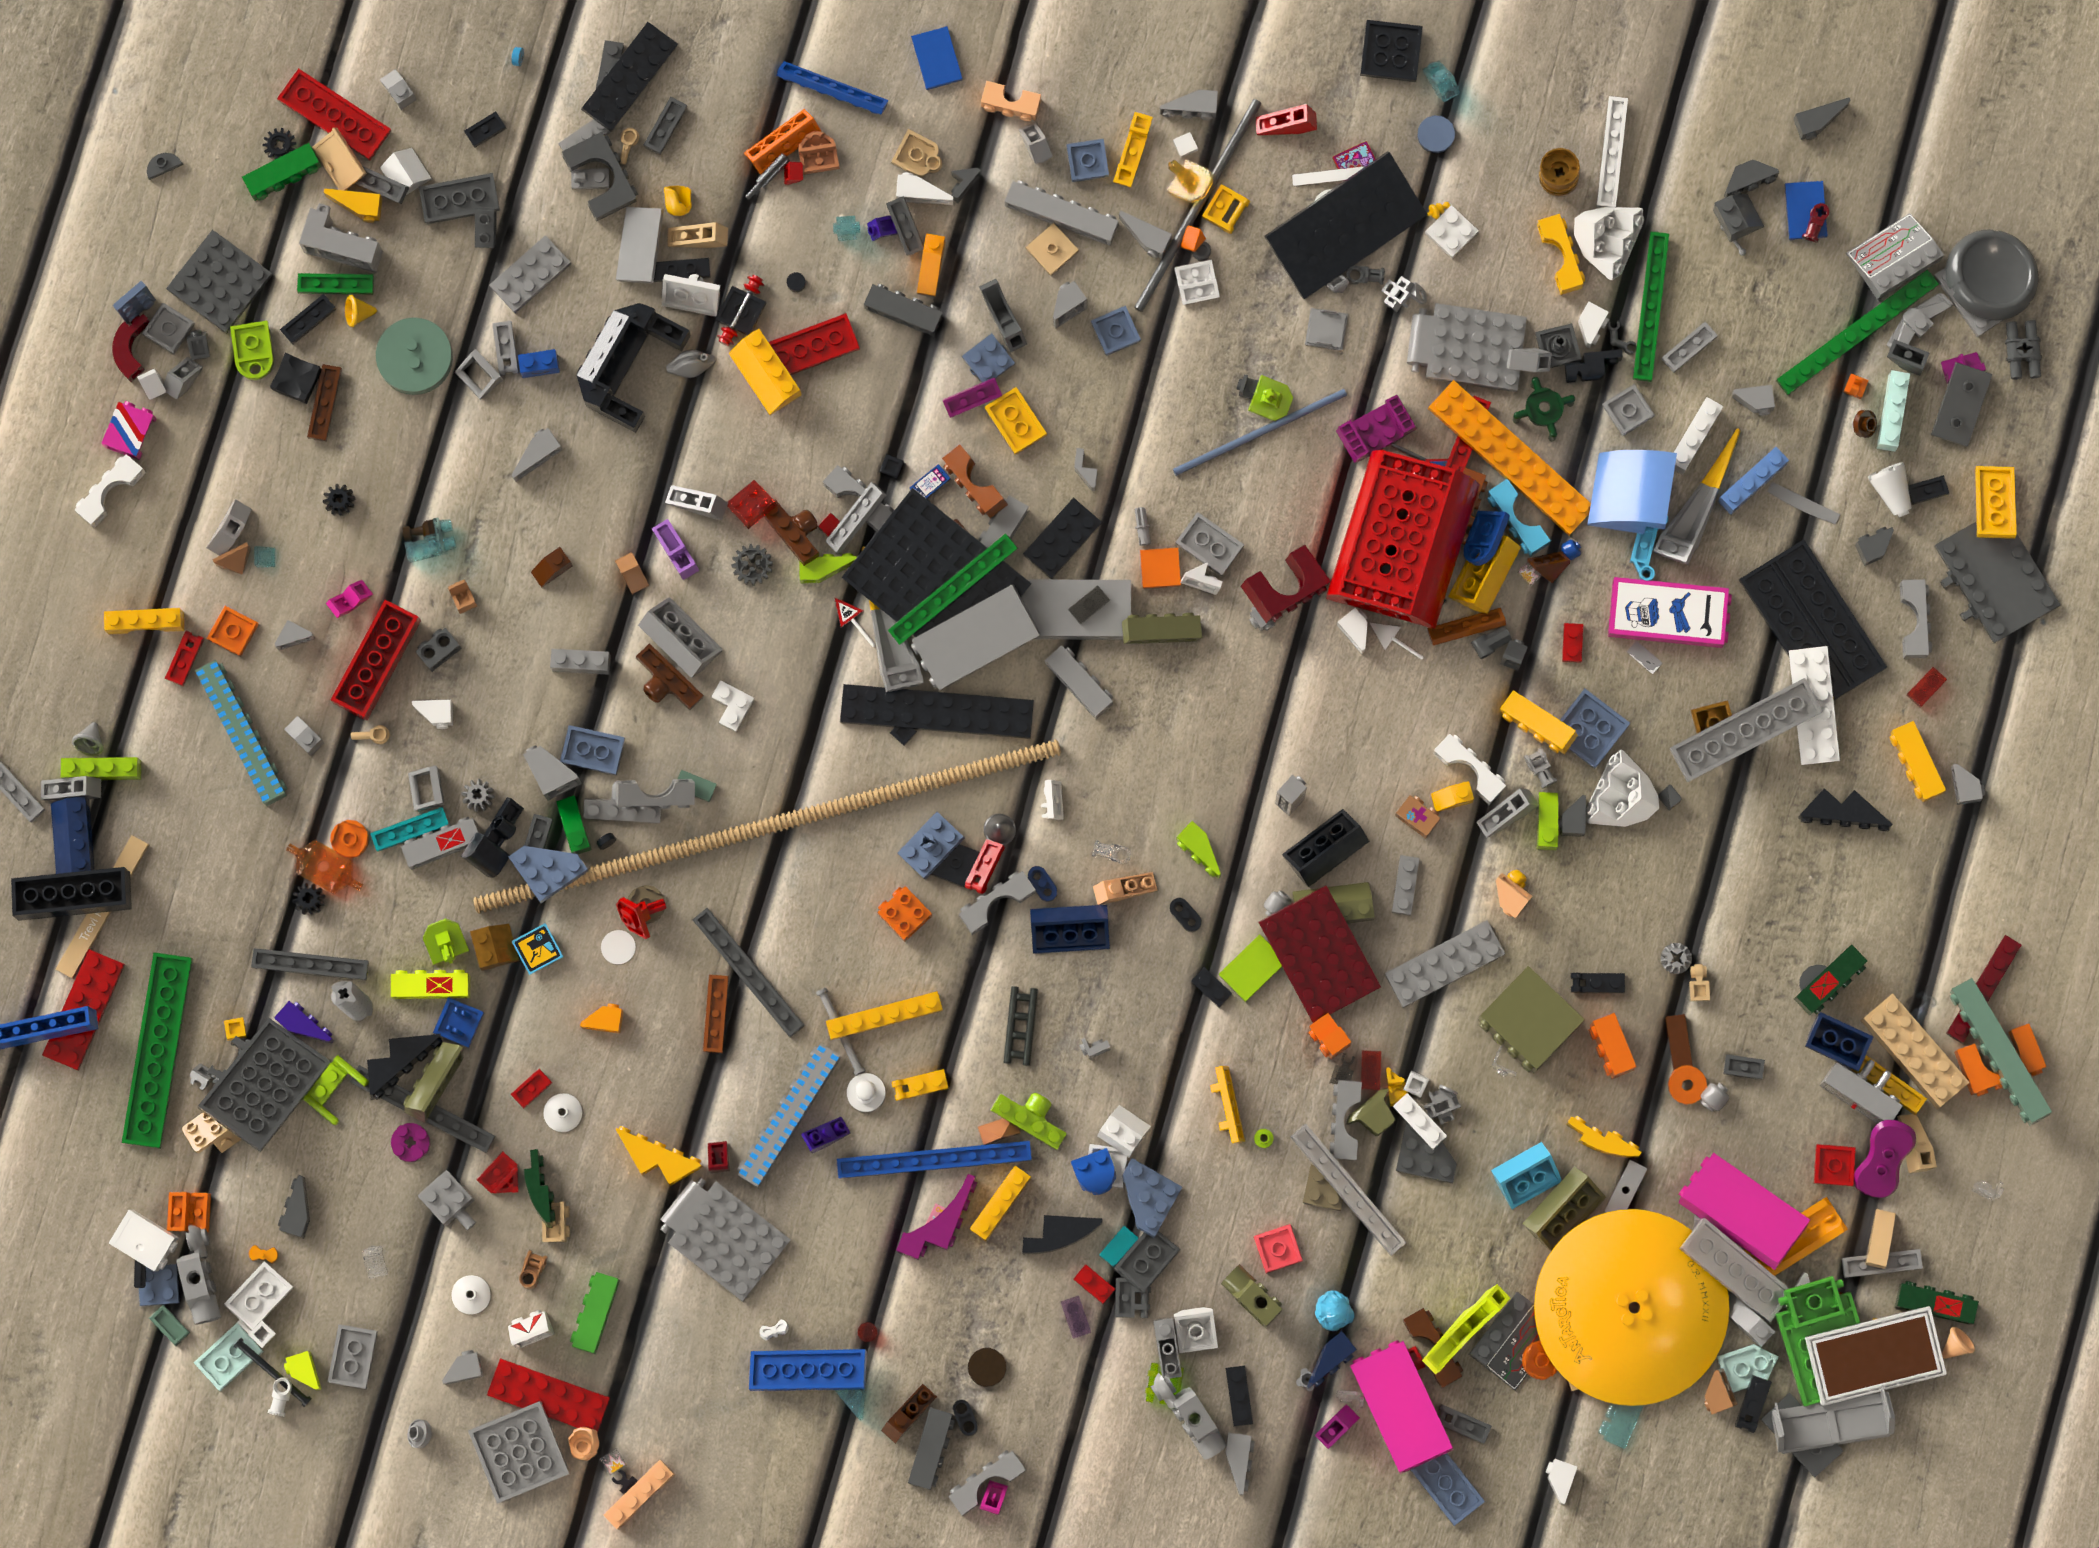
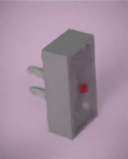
M1873 1060L1867 1061L1862 1071L1857 1073V1075L1850 1071L1851 1068L1841 1063H1835L1819 1086L1877 1124L1884 1120H1894L1903 1105L1899 1103L1900 1100L1895 1096H1888L1883 1093V1087L1891 1077V1072L1886 1070L1877 1084L1872 1086L1866 1082V1077L1874 1067L1875 1062Z

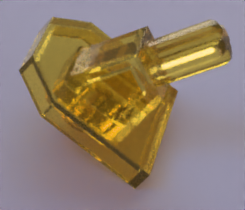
M1187 159L1183 165L1179 164L1176 160L1168 163V169L1176 175L1167 190L1169 194L1191 203L1205 197L1213 184L1212 175L1208 168Z

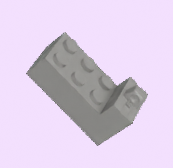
M319 203L317 209L310 208L299 242L304 253L377 273L383 251L375 238L368 236L361 238L358 237L357 233L350 231L343 233L340 232V229L332 227L331 208L328 205Z

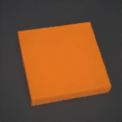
M1178 548L1140 550L1143 589L1181 586Z
M224 606L206 639L241 657L259 623Z

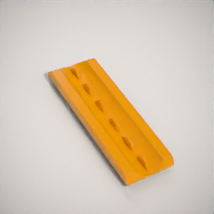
M1825 1197L1801 1212V1214L1810 1219V1222L1776 1270L1769 1267L1747 1250H1743L1771 1274L1776 1276L1848 1229L1829 1199Z

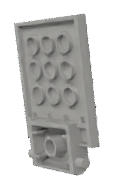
M1435 303L1434 316L1426 315L1427 309L1424 308L1419 309V314L1413 315L1407 364L1412 365V372H1419V368L1422 366L1427 367V379L1447 382L1454 380L1460 384L1513 392L1518 391L1520 370L1508 369L1507 361L1509 349H1523L1527 317Z
M700 1177L696 1183L691 1180L660 1219L664 1222L660 1230L666 1234L670 1228L673 1229L676 1233L669 1240L668 1244L743 1301L786 1247L790 1239L716 1181L707 1192L702 1188L706 1183L703 1178Z

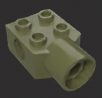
M1239 1264L1222 1281L1221 1285L1266 1328L1282 1312V1303L1274 1296L1270 1298L1266 1294L1268 1290L1260 1282L1257 1285L1255 1283L1256 1279ZM1263 1299L1266 1302V1307L1258 1308L1256 1301Z

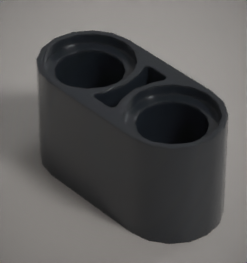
M956 1401L953 1405V1412L960 1430L966 1436H973L978 1430V1424L967 1401ZM961 1403L967 1405V1411L964 1414H959L956 1411L957 1406ZM966 1422L974 1423L975 1428L972 1432L964 1431L963 1427Z

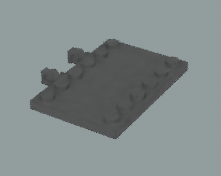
M1974 522L1935 545L1936 550L1949 569L1947 572L1948 577L1941 580V585L1944 589L1953 583L1960 587L1969 602V609L1960 614L1963 621L1972 616L1975 620L1979 619L1993 643L2000 641L2060 606L2059 601L2017 533L2015 539L1977 537V524Z
M270 1018L266 1020L251 1040L246 1039L244 1042L235 1036L231 1041V1045H235L238 1048L237 1058L223 1072L215 1070L213 1065L207 1072L214 1079L212 1083L215 1085L198 1105V1109L259 1152L264 1149L331 1063L329 1059Z

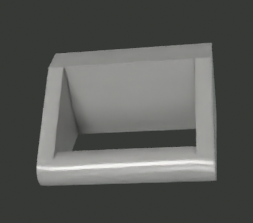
M476 349L468 355L455 371L459 378L480 400L503 381L500 374ZM474 361L491 378V381L483 390L464 372Z
M437 766L408 773L414 811L445 806L440 773ZM430 774L434 801L421 804L417 776Z

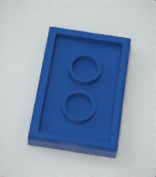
M947 26L911 36L926 90L963 80Z
M1823 181L1785 183L1789 240L1804 239L1802 235L1806 233L1810 220V211L1816 204H1825ZM1820 209L1817 211L1819 217L1823 215ZM1826 219L1818 238H1827L1828 236Z

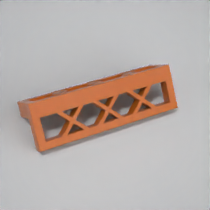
M803 109L744 152V154L753 163L758 173L762 175L782 153L786 156L790 155L799 148V144L807 134L817 131L821 132V129L814 118Z

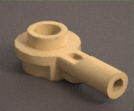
M627 128L621 133V141L624 146L619 164L626 165L630 148L639 141V133L633 128Z
M382 725L375 726L368 732H351L352 740L371 739L376 744H384L390 737L389 730Z

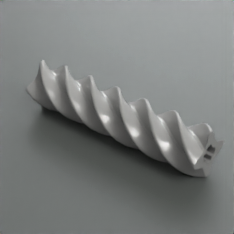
M340 981L332 985L331 1000L333 1004L352 1018V1020L360 1021L372 1015L373 1005L370 998L351 981Z

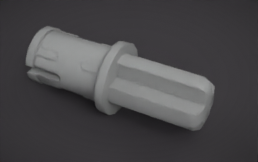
M1138 507L1135 509L1137 523L1135 529H1137L1139 546L1150 545V525L1147 523L1146 509Z

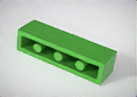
M596 1272L595 1276H591L589 1281L591 1289L589 1294H585L582 1303L585 1307L583 1313H579L576 1321L579 1326L577 1332L573 1331L570 1342L573 1343L572 1347L596 1354L620 1282L618 1278Z

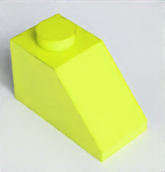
M310 1351L286 1358L287 1363H284L287 1375L290 1374L294 1379L315 1390L322 1389Z

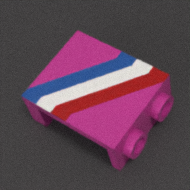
M125 401L124 404L118 402L101 444L107 449L124 455L127 454L129 457L140 460L143 454L140 449L152 421L156 422L157 418L152 414L153 411L142 408L140 410L135 408V405Z

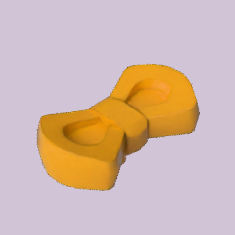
M254 1245L249 1250V1257L252 1261L261 1259L274 1263L278 1259V1251L275 1247L269 1250H261L257 1245Z

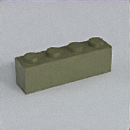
M1169 613L1165 614L1164 617H1157V614H1149L1146 617L1129 615L1128 618L1122 621L1124 644L1197 642L1202 638L1200 615L1194 616V613H1184L1182 616Z

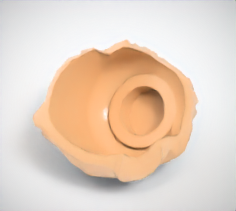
M587 1427L574 1429V1432L568 1438L571 1455L578 1460L588 1461L597 1454L599 1448L597 1431Z

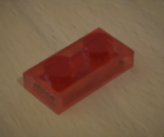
M1932 667L1907 693V696L1921 708L1947 679Z
M1362 1050L1361 1090H1380L1381 1051Z

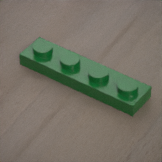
M298 273L297 292L298 294L373 295L374 275Z

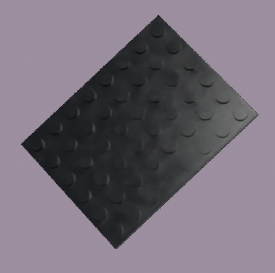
M912 488L842 578L898 622L985 551L987 547L917 490ZM1003 560L914 633L913 636L917 637L1010 585L1014 584L1019 595L1022 597L1032 583Z

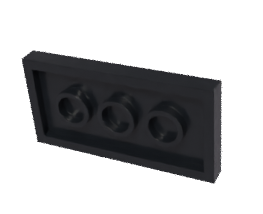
M1073 497L1023 555L1050 579H1053L1098 529L1102 521Z

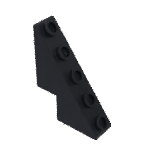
M1824 788L1798 816L1802 823H1813V821H1820L1821 825L1840 823L1839 826L1841 827L1859 825L1860 829L1878 827L1879 831H1889L1893 825L1855 790L1841 804Z
M441 1034L389 1039V1058L367 1060L371 1100L380 1099L389 1086H395L404 1073L407 1075L413 1070V1065L418 1061L422 1062L429 1055L428 1052L433 1048L440 1047L443 1043Z

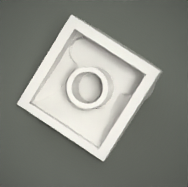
M1202 1307L1182 1310L1174 1314L1179 1353L1218 1348L1213 1309Z

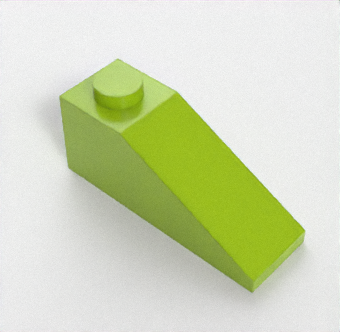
M1539 792L1537 850H1556L1558 847V793Z

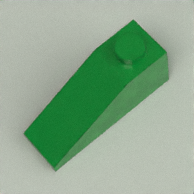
M575 796L556 801L571 853L581 854L592 850Z

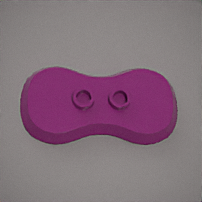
M1884 1120L1873 1128L1870 1136L1869 1154L1854 1173V1185L1861 1193L1875 1198H1886L1896 1191L1899 1185L1900 1166L1916 1144V1134L1910 1126L1895 1120Z

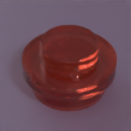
M863 1323L858 1328V1336L864 1342H871L877 1336V1328L872 1323Z

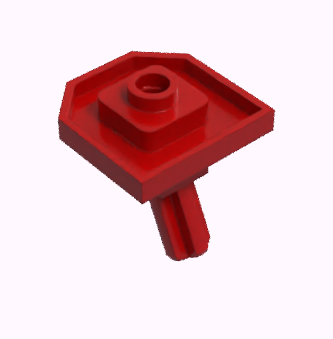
M622 897L616 903L620 918L629 931L644 939L651 937L646 922L651 919L650 915L667 908L664 899L645 904V901L636 904Z

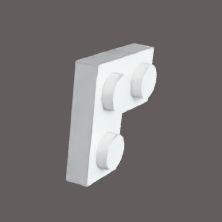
M720 680L712 698L728 707L719 724L737 732L754 698Z

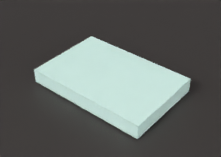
M238 1323L194 1362L220 1392L253 1362L239 1348L233 1347L240 1338L259 1356L264 1352Z

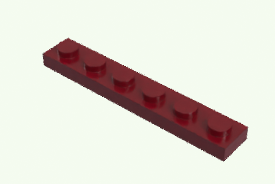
M2004 935L1976 982L1987 1003L2022 944L2007 935ZM1958 1012L1946 1034L1963 1044L1970 1033L1969 1029L1971 1027L1968 1022L1962 1020Z

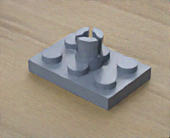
M936 812L897 854L926 880L965 837Z

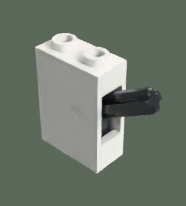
M128 1210L109 1244L135 1259L134 1287L145 1288L146 1267L153 1271L163 1270L168 1262L166 1258L169 1253H173L178 1246L177 1240L179 1237L135 1210Z

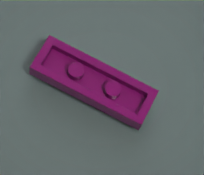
M994 377L942 399L951 418L1002 396V393Z

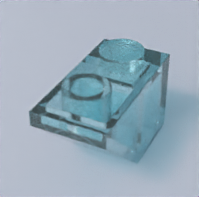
M1440 61L1430 63L1423 69L1436 95L1443 102L1460 94L1453 74Z

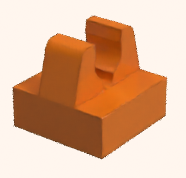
M1850 374L1843 392L1861 399L1869 380Z

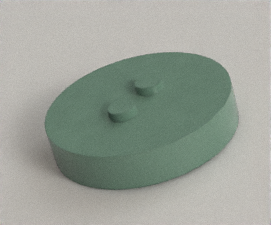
M406 318L389 326L381 335L376 347V363L382 377L393 389L404 394L420 395L436 389L446 380L452 368L453 351L446 334L439 326L422 318Z

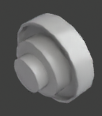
M416 1419L410 1424L407 1437L412 1447L421 1449L429 1443L432 1432L431 1426L426 1420Z

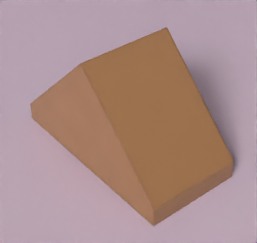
M632 552L615 560L632 594L649 586Z

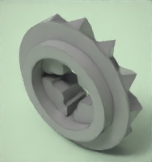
M1672 943L1666 946L1661 953V963L1670 973H1683L1691 965L1692 954L1688 947L1681 943ZM1682 952L1683 954L1680 957L1681 963L1676 961L1671 964L1670 962L1673 959L1672 953L1678 955Z

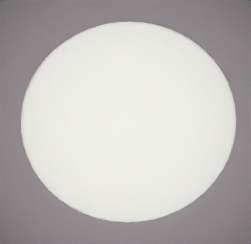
M612 931L602 940L601 952L610 963L624 964L635 953V941L625 931Z

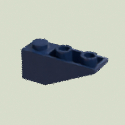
M1342 1331L1323 1346L1307 1385L1308 1388L1313 1385L1318 1387L1325 1381L1323 1377L1326 1374L1333 1375L1340 1369L1338 1365L1341 1362L1346 1364L1354 1357L1352 1353L1357 1349Z

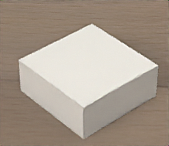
M1190 132L1173 139L1180 158L1198 151V147Z

